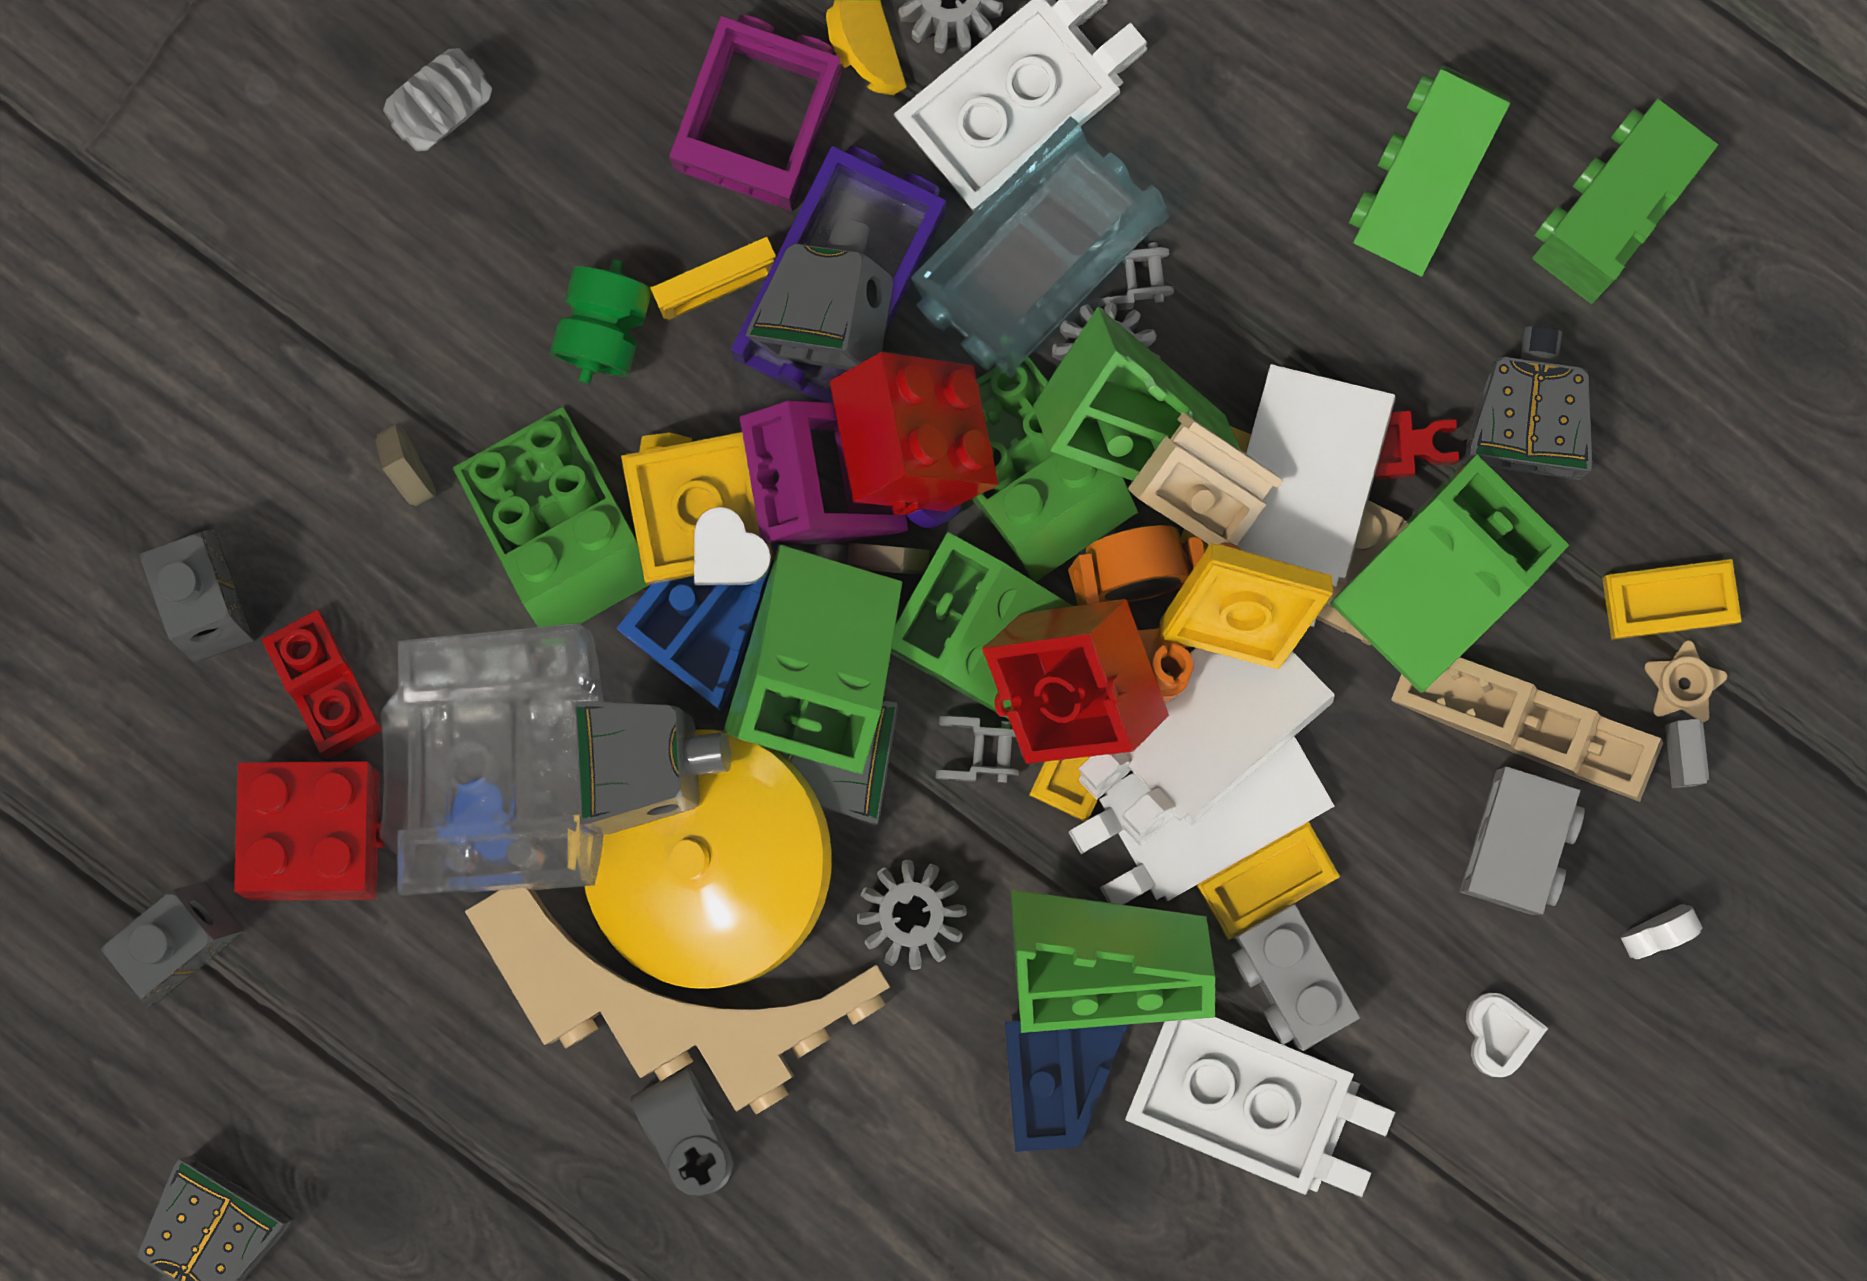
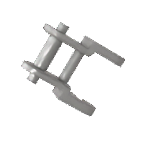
M1128 242L1099 245L1087 249L1088 259L1090 260L1100 259L1102 255H1107L1108 259L1120 258L1122 263H1125L1127 277V295L1097 299L1093 302L1094 311L1098 306L1104 310L1108 301L1117 304V311L1133 309L1134 300L1154 298L1155 303H1163L1165 296L1174 293L1173 287L1164 286L1161 259L1170 255L1168 248H1158L1157 243H1149L1148 249L1129 251ZM1148 261L1151 287L1137 288L1134 262Z
M939 717L940 726L972 728L975 742L973 765L970 772L936 770L935 779L976 782V774L998 775L997 782L1007 783V776L1019 775V770L1010 768L1012 737H1016L1013 729H1011L1010 722H1001V728L980 727V718ZM984 736L998 737L996 767L983 766Z

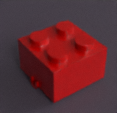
M880 352L829 381L853 502L892 506L894 515H907L919 509L946 512L999 485L974 365Z
M1126 599L1019 614L982 648L998 690L994 699L995 710L999 716L1009 718L1026 764L1134 752L1169 716ZM1010 700L1011 706L1005 709L1003 701Z
M368 761L238 763L234 892L249 901L377 900L378 848L385 847L386 839L384 822H379L380 773ZM377 830H378V841L376 840V832H377Z

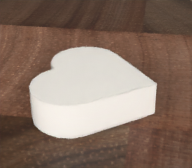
M718 507L710 509L701 515L696 523L694 538V583L696 585H748L757 583L765 577L771 564L770 550L763 539L745 531L744 523L738 514L730 509Z
M1680 904L1628 930L1620 938L1630 958L1641 959L1660 950L1671 949L1693 939L1701 933L1702 926L1693 907Z
M1485 993L1477 996L1470 1003L1466 1011L1468 1028L1475 1036L1471 1046L1473 1063L1480 1072L1491 1077H1505L1515 1072L1548 1029L1511 999L1498 993Z

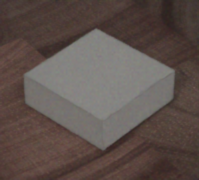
M1700 719L1675 721L1665 725L1672 788L1693 787L1707 783L1709 772L1703 722H1700Z

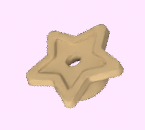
M1685 641L1672 661L1647 662L1644 669L1658 687L1653 708L1654 714L1658 717L1682 709L1695 719L1706 722L1709 719V697L1712 691L1727 679L1726 672L1708 667L1700 660L1692 641ZM1681 678L1689 680L1690 686L1688 689L1683 690L1679 687L1678 683Z

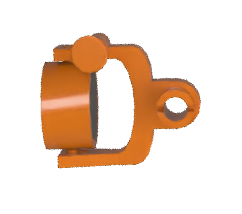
M1157 525L1122 531L1093 542L1086 547V554L1079 555L1068 569L1078 606L1126 599L1127 603L1167 594L1181 588L1204 554L1202 539L1199 537L1189 538L1182 546L1177 528ZM1220 543V545L1242 550L1239 546L1233 543ZM1160 628L1138 630L1165 703L1172 701L1187 687L1193 671V659L1185 648L1191 646L1160 638ZM1161 666L1166 668L1170 672L1171 676L1167 675L1162 670Z

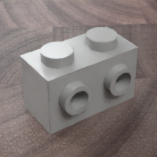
M1509 767L1496 770L1459 892L1530 915L1543 914L1546 904L1555 906L1560 897L1566 876V870L1557 867L1564 843L1572 845L1575 843L1584 818L1585 809L1576 806L1580 790Z
M1295 904L1287 906L1233 938L1239 950L1231 954L1232 959L1250 988L1257 984L1261 986L1271 1004V1007L1263 1011L1264 1015L1282 1045L1292 1041L1296 1049L1306 1050L1360 1019Z

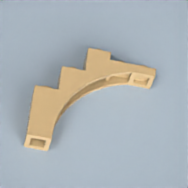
M517 879L465 911L544 1045L552 1044L559 1039L565 1049L576 1044L599 1029L593 1018L602 1014L639 1078L646 1077L655 1072L660 1082L694 1062L688 1050L697 1046L735 1111L750 1104L754 1113L758 1114L789 1095L782 1083L795 1075L782 1053L791 1048L797 1059L831 1039L825 1030V1027L847 1015L854 1025L884 1007L886 1004L881 998L880 993L891 987L878 965H875L821 999L792 1006L766 1009H726L693 1004L647 989L626 979L599 962L575 942L553 918L528 879Z

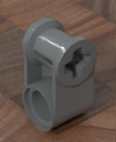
M689 1067L630 1097L633 1109L644 1132L657 1149L672 1182L679 1190L688 1195L701 1196L718 1191L727 1184L733 1172L734 1162L732 1154L714 1120V1114L705 1092ZM695 1148L700 1155L712 1153L715 1157L716 1164L708 1170L711 1178L708 1183L702 1176L691 1178L687 1172L686 1167L694 1162V1156L691 1151Z

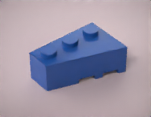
M771 544L775 558L778 544ZM774 560L771 561L770 569L763 579L748 585H696L694 583V576L651 584L616 629L723 714L752 635V627L758 616Z

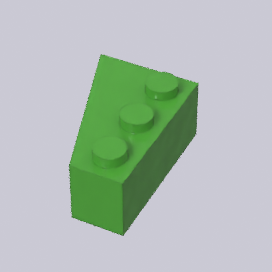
M1444 64L1441 65L1435 79L1423 74L1407 106V109L1417 113L1406 137L1394 132L1377 165L1388 171L1378 193L1375 194L1365 189L1349 221V224L1359 228L1353 243L1422 277L1510 105V97Z
M1659 99L1654 102L1645 115L1634 107L1611 137L1620 145L1607 163L1596 156L1572 186L1582 194L1569 212H1566L1557 205L1534 235L1544 244L1532 259L1591 305L1615 281L1625 268L1624 265L1641 243L1643 244L1662 216L1677 200L1718 146L1715 141Z
M1099 306L1033 405L1050 452L1132 481L1137 477L1165 436L1171 439L1181 425V422L1177 419L1183 412L1240 450L1226 415Z
M1011 890L1015 973L1021 1033L1215 1018V972L1206 916Z

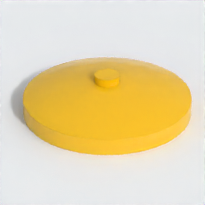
M695 730L696 736L723 733V730ZM728 734L726 735L731 750V768L728 772L698 775L700 799L698 807L612 834L601 835L587 827L584 830L582 843L583 882L589 905L600 929L615 949L632 965L660 981L676 986L701 989L726 987L748 982L773 970L788 959L810 934L824 906L829 888L832 863L830 834L822 807L812 787L801 772L775 749L740 740Z

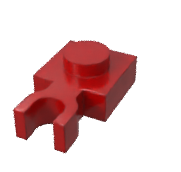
M1411 411L1392 412L1374 480L1413 478L1415 475L1414 459L1422 458L1433 465L1457 464L1459 452L1441 453L1435 449L1432 442L1433 435L1436 433H1453L1457 429L1456 419L1434 421L1425 429L1412 430Z

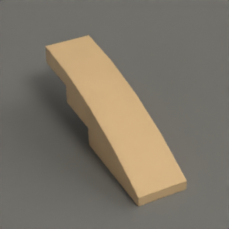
M1460 657L1422 693L1401 674L1391 699L1394 703L1464 733L1639 802L1663 745V741L1659 737L1601 717L1598 711L1540 691L1534 684Z

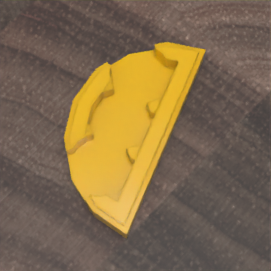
M834 0L833 7L828 9L826 13L828 35L836 55L840 57L844 68L852 65L862 78L870 82L866 87L873 92L895 95L905 89L906 83L880 0Z

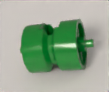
M612 259L609 270L582 266L573 267L565 295V302L573 309L572 315L559 319L549 354L580 369L578 381L581 383L591 384L593 374L603 373L628 377L631 371L637 342L629 335L630 329L643 325L652 291L649 286L621 274L624 262Z

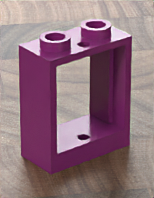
M739 15L738 20L735 21L721 16L669 156L673 170L792 212L842 75L841 59L839 56L832 54L834 50L832 46L819 39L799 35L795 42L773 34L774 27L761 19L748 15ZM734 52L818 81L786 170L702 142Z
M786 401L740 416L759 534L766 544H863L908 531L906 515H894L892 506L853 502L834 403ZM810 429L831 430L835 432L849 514L824 513ZM776 470L779 473V480L777 483H775L773 479V475Z

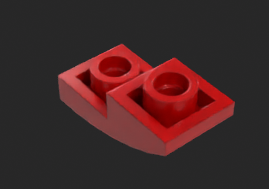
M318 609L261 639L286 692L294 699L320 754L328 760L383 730L348 660Z

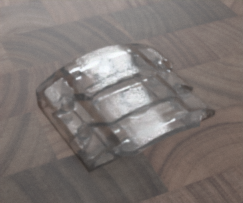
M579 623L398 641V690L380 712L384 761L383 810L380 838L398 856L397 894L408 896L519 888L543 890L595 885L604 835L581 824L575 702H603L600 671L592 631Z

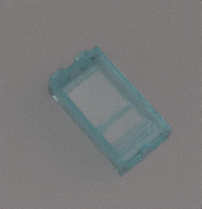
M1070 116L911 277L922 297L917 306L940 330L944 331L951 325L962 334L965 339L961 342V346L981 367L989 370L995 364L1012 378L1018 372L1016 368L1155 226L1159 228L1169 218L1161 192L1152 184L1145 191L1136 186L1131 181L1128 170L1123 162L1111 152L1103 158L1087 144L1080 124Z

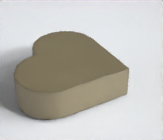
M396 423L376 434V446L382 469L410 505L417 507L435 497L436 489L420 461L410 437L401 425Z
M849 543L847 565L863 570L924 575L929 566L930 550Z

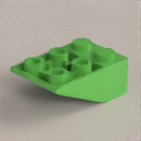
M1020 350L977 379L999 485L972 498V500L1029 579L1036 582L1134 516L1138 511L1123 477L1049 451L1033 407L1048 381L1026 353Z
M564 407L557 409L453 467L522 604L548 642L649 586L645 583L637 538Z
M1476 455L1448 476L1336 595L1330 604L1422 693L1539 579L1569 544L1491 467Z
M947 532L895 625L890 654L996 712L994 699L998 690L982 648L1019 614L1072 607V605L1004 562ZM1010 700L1003 701L1005 709L1011 706Z
M778 544L723 732L740 740L863 774L881 713L902 581Z

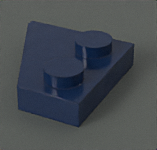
M1020 1020L1005 1022L1015 1152L1081 1146L1092 1118V1113L1102 1093L1111 1065L1129 1024L1021 1033Z

